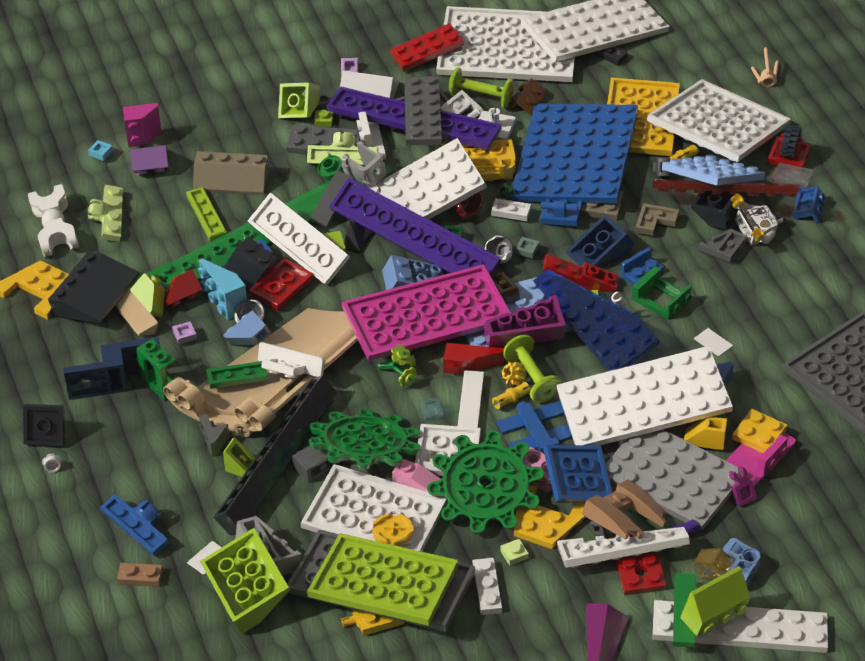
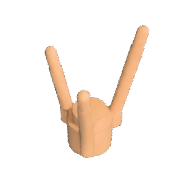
M765 47L766 69L762 71L761 77L754 67H751L758 80V84H762L764 87H771L777 83L779 61L775 62L773 73L770 70L768 49Z

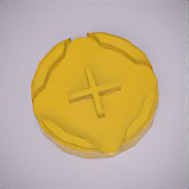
M385 514L374 521L372 529L373 538L377 542L399 547L403 546L414 535L413 522L403 514Z

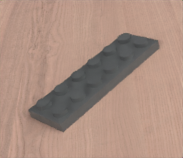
M439 77L404 78L406 145H442Z

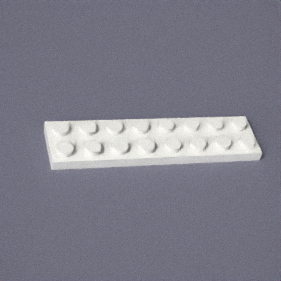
M654 600L652 640L673 641L674 601ZM747 607L743 614L739 616L736 614L723 625L720 623L715 626L711 632H704L699 636L695 635V643L827 653V613Z

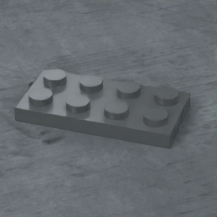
M292 125L286 153L308 154V145L330 146L333 143V135L336 132H341V134H344V132L352 133L355 136L354 145L357 147V143L360 141L359 132L361 131Z

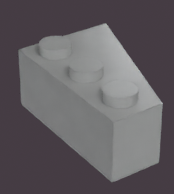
M257 516L237 521L235 539L255 528L281 575L294 573L301 561V553L299 551L292 550L286 540L279 539L274 534V530Z

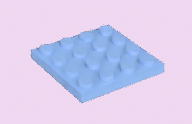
M706 155V158L695 156L694 159H671L670 162H663L662 170L714 185L764 180L765 172L758 171L757 167H744V164L730 163L728 159L718 160L713 155Z

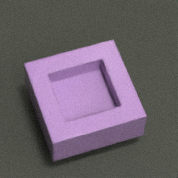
M191 322L172 326L178 344L197 339Z

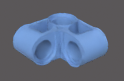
M731 538L718 554L724 562L731 565L727 572L740 566L748 587L753 577L759 571V551L736 538Z

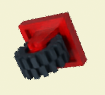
M786 125L781 137L776 136L767 164L793 170H803L811 143L803 142V138H800L802 127Z

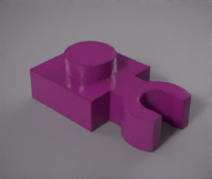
M738 467V476L734 471L729 472L730 478L735 481V484L730 487L736 505L742 506L756 499L757 495L752 479L746 478V469Z

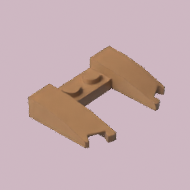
M627 479L617 485L615 492L603 498L595 495L587 499L582 515L623 539L628 538V532L637 539H642L644 532L623 511L630 508L662 527L666 523L664 518L667 513L648 493Z

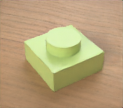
M520 539L500 546V551L509 566L528 559L529 553Z

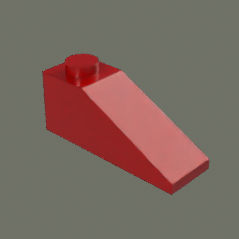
M446 343L443 373L463 375L464 371H479L503 365L504 348Z

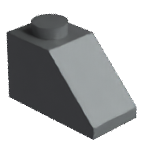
M310 446L292 456L293 469L307 483L331 470L334 464L339 465L340 462L330 463L327 458L329 450H314Z

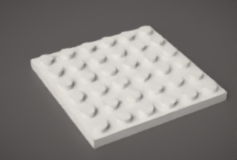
M701 79L649 113L647 121L657 127L668 130L670 133L677 134L685 140L695 142L700 147H705L716 154H721L731 161L739 162L786 128L787 124L790 125L791 118Z

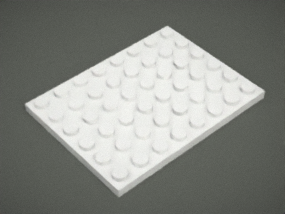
M447 6L444 25L450 23L463 39L464 45L438 56L436 74L451 75L455 68L461 67L462 76L525 80L532 78L533 80L572 82L575 57L555 62L522 26V18L544 13L543 11Z

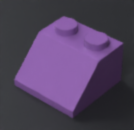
M166 146L130 150L132 170L137 172V175L148 174L147 170H154L155 173L165 172V168H168Z

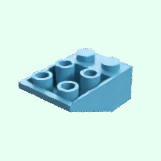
M203 258L200 259L198 272L202 280L200 282L202 291L207 292L211 303L216 304L219 313L224 315L227 320L235 318L238 305L247 301L245 284L237 274Z

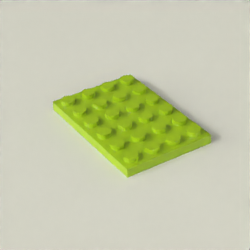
M339 533L307 593L310 598L429 626L458 568V560Z

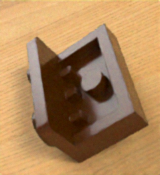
M531 78L527 83L523 82L518 88L520 92H516L512 97L513 103L510 107L513 109L518 104L531 115L534 106L540 103L547 90Z

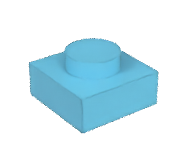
M97 140L88 150V154L91 157L104 161L113 151V146Z

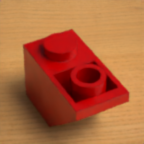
M193 269L171 279L164 299V307L170 305L173 308L181 304L180 300L186 297L188 300H191L198 296L197 292L201 291L202 288Z

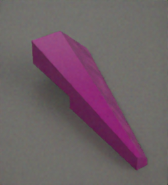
M586 604L587 661H613L615 658L617 647L628 622V616L609 604Z

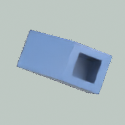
M252 310L250 313L245 314L236 325L230 327L223 336L231 345H257L271 334V331Z

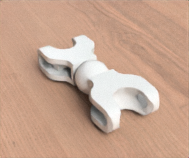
M63 185L54 186V192L46 197L38 196L36 191L28 193L33 214L42 218L44 228L39 232L38 240L44 257L53 255V248L59 244H67L70 250L79 248L74 227L69 223H65V217L62 214L68 207Z

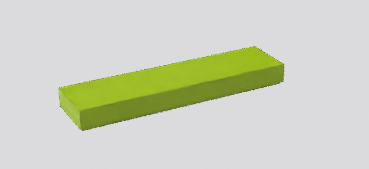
M201 187L187 191V198L209 241L211 242L227 234L204 188Z

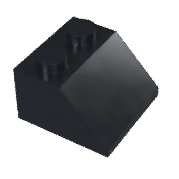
M248 236L236 247L223 268L237 274L245 284L246 290L249 291L253 285L276 266L277 258Z

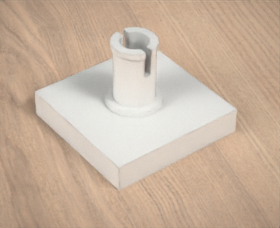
M495 108L489 109V112L482 111L479 117L481 120L502 124V130L495 140H508L516 123V117L500 114L498 108H496V113Z

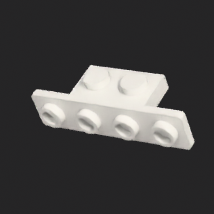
M365 112L358 113L359 120L356 122L358 131H361L359 132L360 140L367 147H378L383 160H385L386 154L378 123L368 122Z
M265 342L259 343L258 361H262V368L269 369L270 373H284L285 377L296 378L297 375L304 373L316 377L323 375L324 358Z

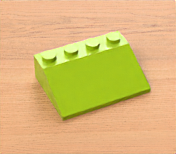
M252 528L200 561L229 616L241 634L259 624L290 590L255 528Z

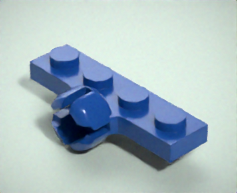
M114 494L100 507L101 511L155 557L169 544V540L153 527V524L161 518L158 509L154 504H150L151 502L148 500H144L137 507L132 508Z

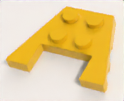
M40 260L1 280L0 297L6 298L16 287H19L43 299L34 307V312L48 320L51 317L52 311L48 299L69 274Z
M529 484L528 490L536 495L537 487ZM575 503L569 515L539 505L535 509L519 507L516 509L517 525L514 527V536L553 549L557 546V541L565 539L575 526L578 527L583 523V519L586 518V516L582 515L585 503Z

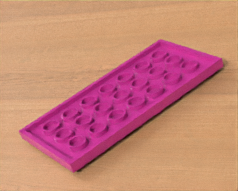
M484 264L342 302V308L368 361L393 355L391 350L399 344L403 345L405 349L412 350L485 329L486 320L505 313L511 314Z

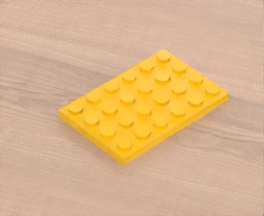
M611 78L607 105H638V115L629 153L672 156L674 134L662 127L653 125V123L647 121L649 113L679 94L680 83Z

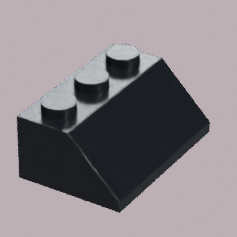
M706 182L692 203L691 209L709 226L727 229L738 212V208L733 207L734 202L731 201V198L735 194H740L745 201L748 197L747 183L714 185Z

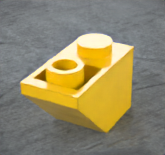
M717 417L704 418L686 429L684 440L697 447L723 450L727 419Z

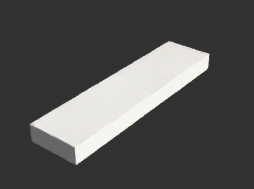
M464 371L458 419L459 427L478 428L484 372Z

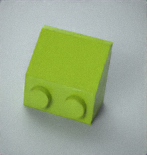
M312 83L280 84L278 118H309L320 102V86Z

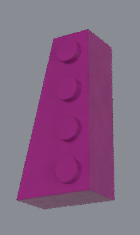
M550 296V299L543 302L542 300L534 302V305L527 308H518L516 312L511 314L505 313L486 320L484 337L487 347L504 348L511 339L520 335L531 336L534 343L563 339L565 322L557 296Z

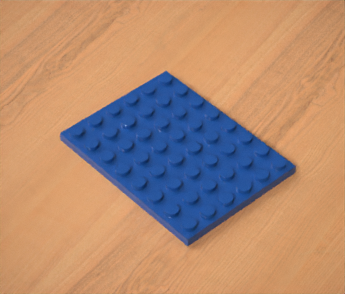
M536 104L512 186L514 188V195L511 201L546 202V199H550V202L567 200L574 203L582 201V203H618L638 115V105Z

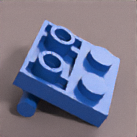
M546 199V202L541 203V209H543L541 224L577 226L583 206L582 201L578 203L568 202L567 200L550 202V199Z

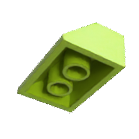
M740 566L690 593L680 618L696 636L704 632H711L715 626L720 623L723 625L736 614L739 616L747 610L750 594Z

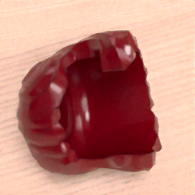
M481 190L451 208L462 218L473 217L482 208L484 194Z

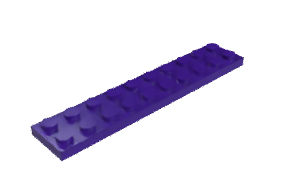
M340 87L327 104V111L359 119L358 113L365 112L368 122L406 130L405 101ZM440 110L441 138L448 141L458 138L459 142L464 145L489 150L502 130V124Z
M351 178L347 179L329 206L330 210L358 223L363 228L428 263L437 265L447 273L484 264L489 275L492 276L501 262L500 257Z

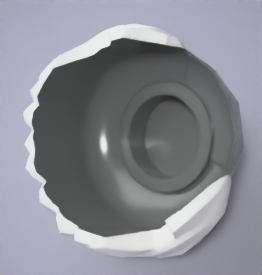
M495 236L488 240L484 248L488 252L500 257V264L508 262L513 252L512 243L503 236Z
M257 300L240 303L235 313L236 323L252 310L263 321L264 308Z

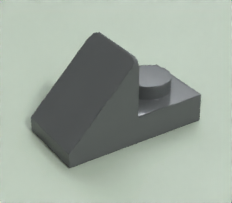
M207 414L200 415L201 431L210 453L214 457L229 438L228 424L215 427L213 420L210 421Z

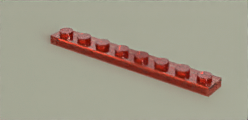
M656 179L652 181V188L658 189V192H668L669 189H676L675 192L686 193V190H693V193L712 191V194H723V191H730L731 195L748 192V195L757 196L759 193H766V196H778V193H783L785 197H796V194L801 192V185L741 182L714 185L692 180Z

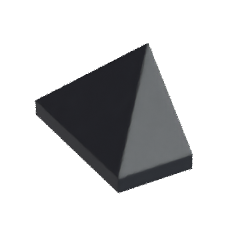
M349 222L344 241L345 250L360 254L373 232L363 228L358 223Z

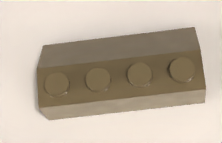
M197 151L194 162L193 190L203 187L205 192L264 195L269 174L268 155Z

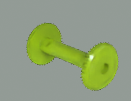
M457 67L453 70L450 77L449 93L454 97L458 93L459 88L498 96L501 97L502 108H506L510 105L513 97L514 82L511 78H508L504 87L464 79L462 78L461 67Z
M516 336L506 344L503 350L504 358L510 362L521 361L535 382L530 391V397L533 401L541 403L553 399L558 394L556 385L562 384L560 378L555 375L545 377L530 356V352H532L535 345L531 336Z

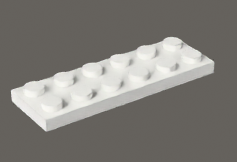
M271 193L248 220L251 225L305 269L312 272L326 286L350 258L348 254Z

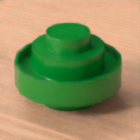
M336 155L324 158L318 166V173L325 180H331L337 170L343 172L342 160Z

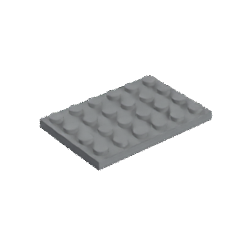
M663 429L627 438L606 463L611 484L617 486L627 479L648 493L666 513L685 523L694 519L701 531H703L732 495L730 486L734 485L735 481L730 478L729 472L734 471L737 476L739 475L737 466Z

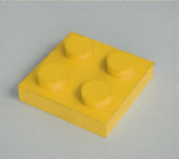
M751 409L732 434V439L764 453L780 435L785 433L787 424Z

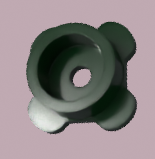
M504 183L498 189L495 197L497 199L511 200L514 195V188Z

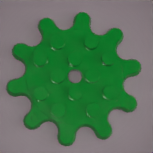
M360 409L358 415L346 416L341 412L335 411L329 413L331 423L314 422L310 424L311 432L319 435V437L309 439L312 449L329 450L327 458L330 463L351 460L357 462L358 467L362 470H367L371 464H379L380 462H385L394 467L399 466L402 461L400 454L416 455L421 448L418 443L410 442V440L418 439L420 430L417 428L400 427L402 417L399 415L379 418L375 417L370 409Z
M496 430L489 431L486 434L485 441L480 444L472 443L466 435L457 436L455 439V445L458 448L456 455L448 457L438 454L433 457V465L443 472V477L441 480L431 482L427 486V491L431 496H442L448 499L447 506L441 512L442 518L445 521L451 522L459 516H466L470 519V529L474 534H481L485 530L486 523L491 520L500 521L503 527L508 530L513 529L517 525L514 510L519 507L535 509L540 502L538 496L528 490V486L533 482L540 481L544 476V471L541 467H528L523 463V458L529 452V446L525 442H519L511 448H506L502 446L500 442L501 434ZM483 479H488L491 481V484L484 487L480 482Z

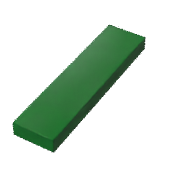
M675 573L673 646L695 648V634L680 617L690 593L696 589V574Z

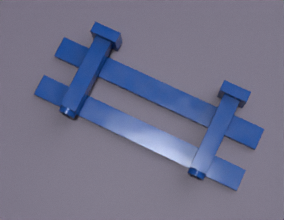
M523 401L517 405V415L496 421L502 434L525 427L531 436L509 443L510 448L519 442H525L529 448L532 447L544 453L543 448L546 444L559 445V442L573 438L568 424L546 431L541 423L565 415L561 401L533 409L530 403Z

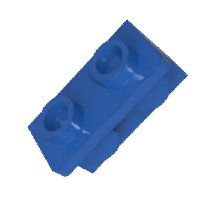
M819 186L798 190L792 213L795 219L812 216L815 223L820 222L826 197L821 192Z
M648 247L622 263L621 277L633 286L654 266L660 268L661 273L664 272V266L651 257L652 249Z

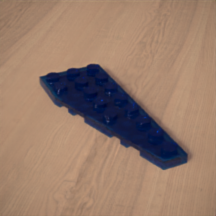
M548 269L533 280L534 284L547 299H550V296L553 295L557 296L563 319L608 372L631 366L660 343L659 339L637 314Z

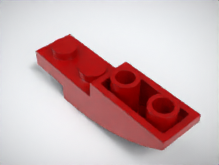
M548 253L544 258L543 271L557 276V282H560V284L590 291H616L619 278L617 274L586 262L581 267Z

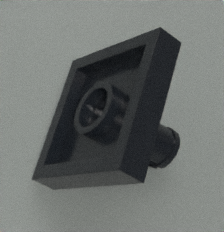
M24 404L23 444L63 446L65 444V405Z

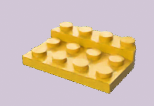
M512 139L495 140L489 150L461 143L483 180L513 179L516 171V158Z

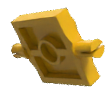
M352 609V616L341 618L343 627L356 624L363 636L404 624L403 621Z

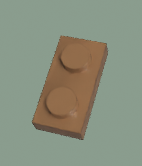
M120 563L117 583L118 585L159 587L163 572L162 565Z

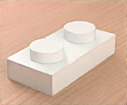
M496 198L491 210V216L527 221L531 211V204Z

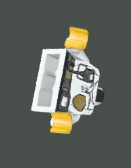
M735 194L731 198V201L734 202L733 207L738 208L735 221L742 233L747 235L749 245L754 246L760 242L769 244L775 236L778 224L783 222L781 213L772 214L765 205L747 204L740 194Z

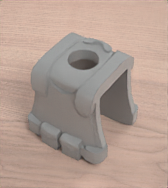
M359 141L357 148L365 167L344 155L342 157V168L345 174L353 177V180L371 188L387 174L384 162H382L381 153H375L364 142Z

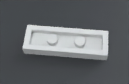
M494 558L473 560L481 615L502 613Z

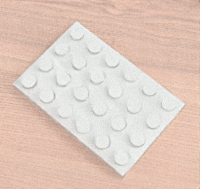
M457 138L379 181L370 189L429 220L487 188Z
M334 464L301 521V528L316 533L318 530L375 541L372 533L374 521L385 514L392 513V515H397L398 513L409 517L413 522L414 528L412 539L400 547L422 552L441 516L443 508L447 504V498L442 496L433 497L426 491Z

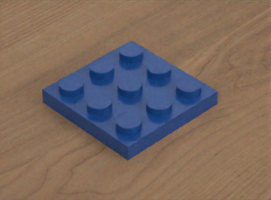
M545 445L543 451L556 503H586L587 499L595 495L603 498L612 493L601 446Z

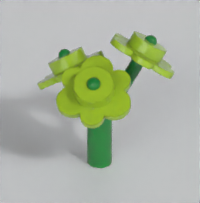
M399 344L391 350L393 361L379 362L378 369H394L401 375L399 377L401 386H411L417 376L415 373L416 369L413 367L416 366L415 362L417 360L414 358V355H410L408 349ZM410 364V368L405 369L404 372L398 368L400 365Z

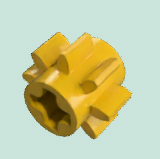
M516 361L514 363L508 362V365L504 366L502 378L507 379L506 384L511 386L520 385L525 380L526 369L521 368L522 363Z

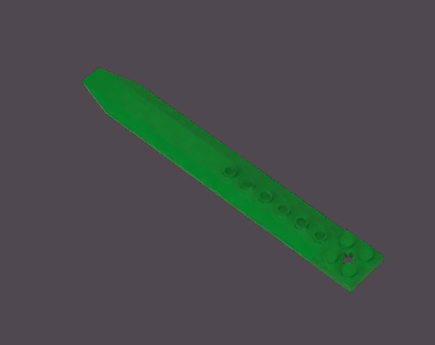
M386 163L384 164L387 174L381 180L393 174V169ZM330 181L285 203V205L309 224L313 223L310 218ZM248 222L171 263L169 261L146 274L150 276L155 275L161 280L160 284L165 289L166 296L171 279L193 269L198 282L202 281L198 272L200 259L203 258L223 268L236 247L248 236L256 242L263 239L268 246L273 244V242Z

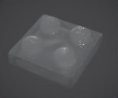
M779 163L772 175V181L779 185H793L798 189L808 188L814 176V170Z

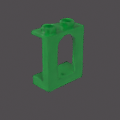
M654 266L632 286L631 300L669 320L679 312L681 307L690 302L692 286L688 285L684 290L660 278L661 269ZM653 288H656L674 299L665 308L645 296Z
M150 339L136 348L141 380L163 401H166L168 398L165 396L163 388L172 381L166 374V367L175 363L176 359L157 342ZM146 359H147V360L151 363V365L153 366V368L149 369L148 371H147Z

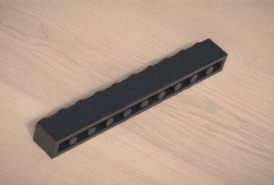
M323 375L309 380L213 518L229 535L236 533L237 521L253 517L257 513L258 506L266 500L269 490L277 484L276 480L286 471L289 461L293 460L292 456L306 442L305 438L311 433L310 424L320 420L324 416L325 409L333 403V397L337 391Z

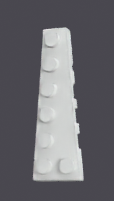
M679 527L643 531L644 536L642 539L630 537L629 535L627 539H623L618 535L612 539L596 536V540L584 541L583 538L560 540L557 541V545L565 568H576L589 563L597 564L610 559L618 560L621 557L630 555L638 556L651 551L659 552L672 547L680 548L683 545L690 544L685 528Z

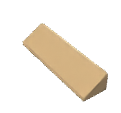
M129 287L115 307L138 336L155 334L158 322L131 292Z

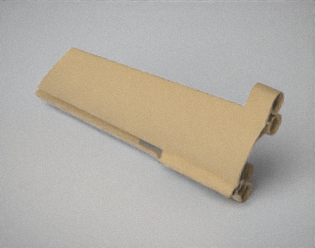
M307 308L261 342L322 357L325 359V370L357 342L358 339L344 311H324ZM259 343L227 366L258 362ZM266 369L268 373L267 381L210 389L208 379L196 387L189 380L185 381L180 377H176L163 388V392L179 411L193 419L200 421L199 416L207 414L209 420H213L215 427L228 424L230 431H235L242 437H249L254 431H261L276 418L275 413L299 393L310 379L316 378V376L308 375L289 392L286 391V388L302 374L297 375L296 378L285 377L284 373L274 374L270 373L269 369Z

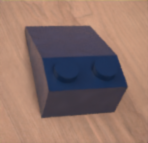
M604 215L565 253L581 267L586 262L601 268L622 258L635 244L623 229L607 215Z

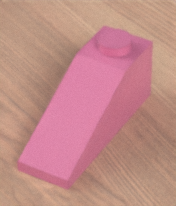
M404 459L392 472L393 482L428 492V484L441 480V478L420 464Z

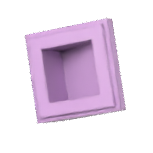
M341 58V75L342 71L358 73V58Z

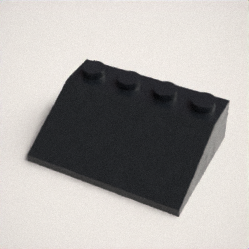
M87 252L49 297L48 301L55 317L101 323L140 274L138 271L102 253Z

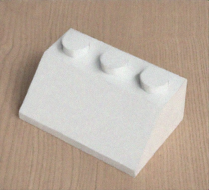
M342 71L340 87L393 99L399 81L393 77Z

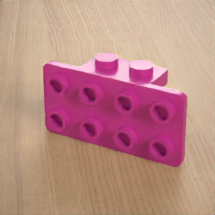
M784 433L764 453L741 444L726 461L737 467H744L747 471L746 478L752 479L753 486L755 487L795 445L796 440Z

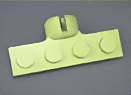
M341 132L334 133L333 143L330 146L308 145V164H320L324 158L331 155L339 156L342 160V157L346 155L358 164L365 166L361 160L358 148L354 145L355 136L350 132H344V134H341ZM368 147L375 153L379 152L378 147Z
M105 185L103 201L98 199L90 201L93 204L88 207V219L101 221V239L120 242L123 188Z

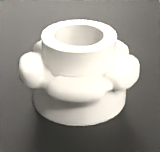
M48 454L46 458L42 459V465L47 472H57L61 467L62 459L58 455Z

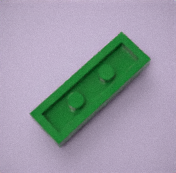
M262 361L206 369L210 389L268 380V373L265 368H262Z

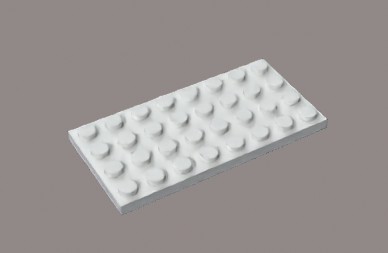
M591 0L521 19L522 26L555 62L669 32L670 27L645 0Z
M709 346L556 385L575 445L600 446L733 411L731 401Z

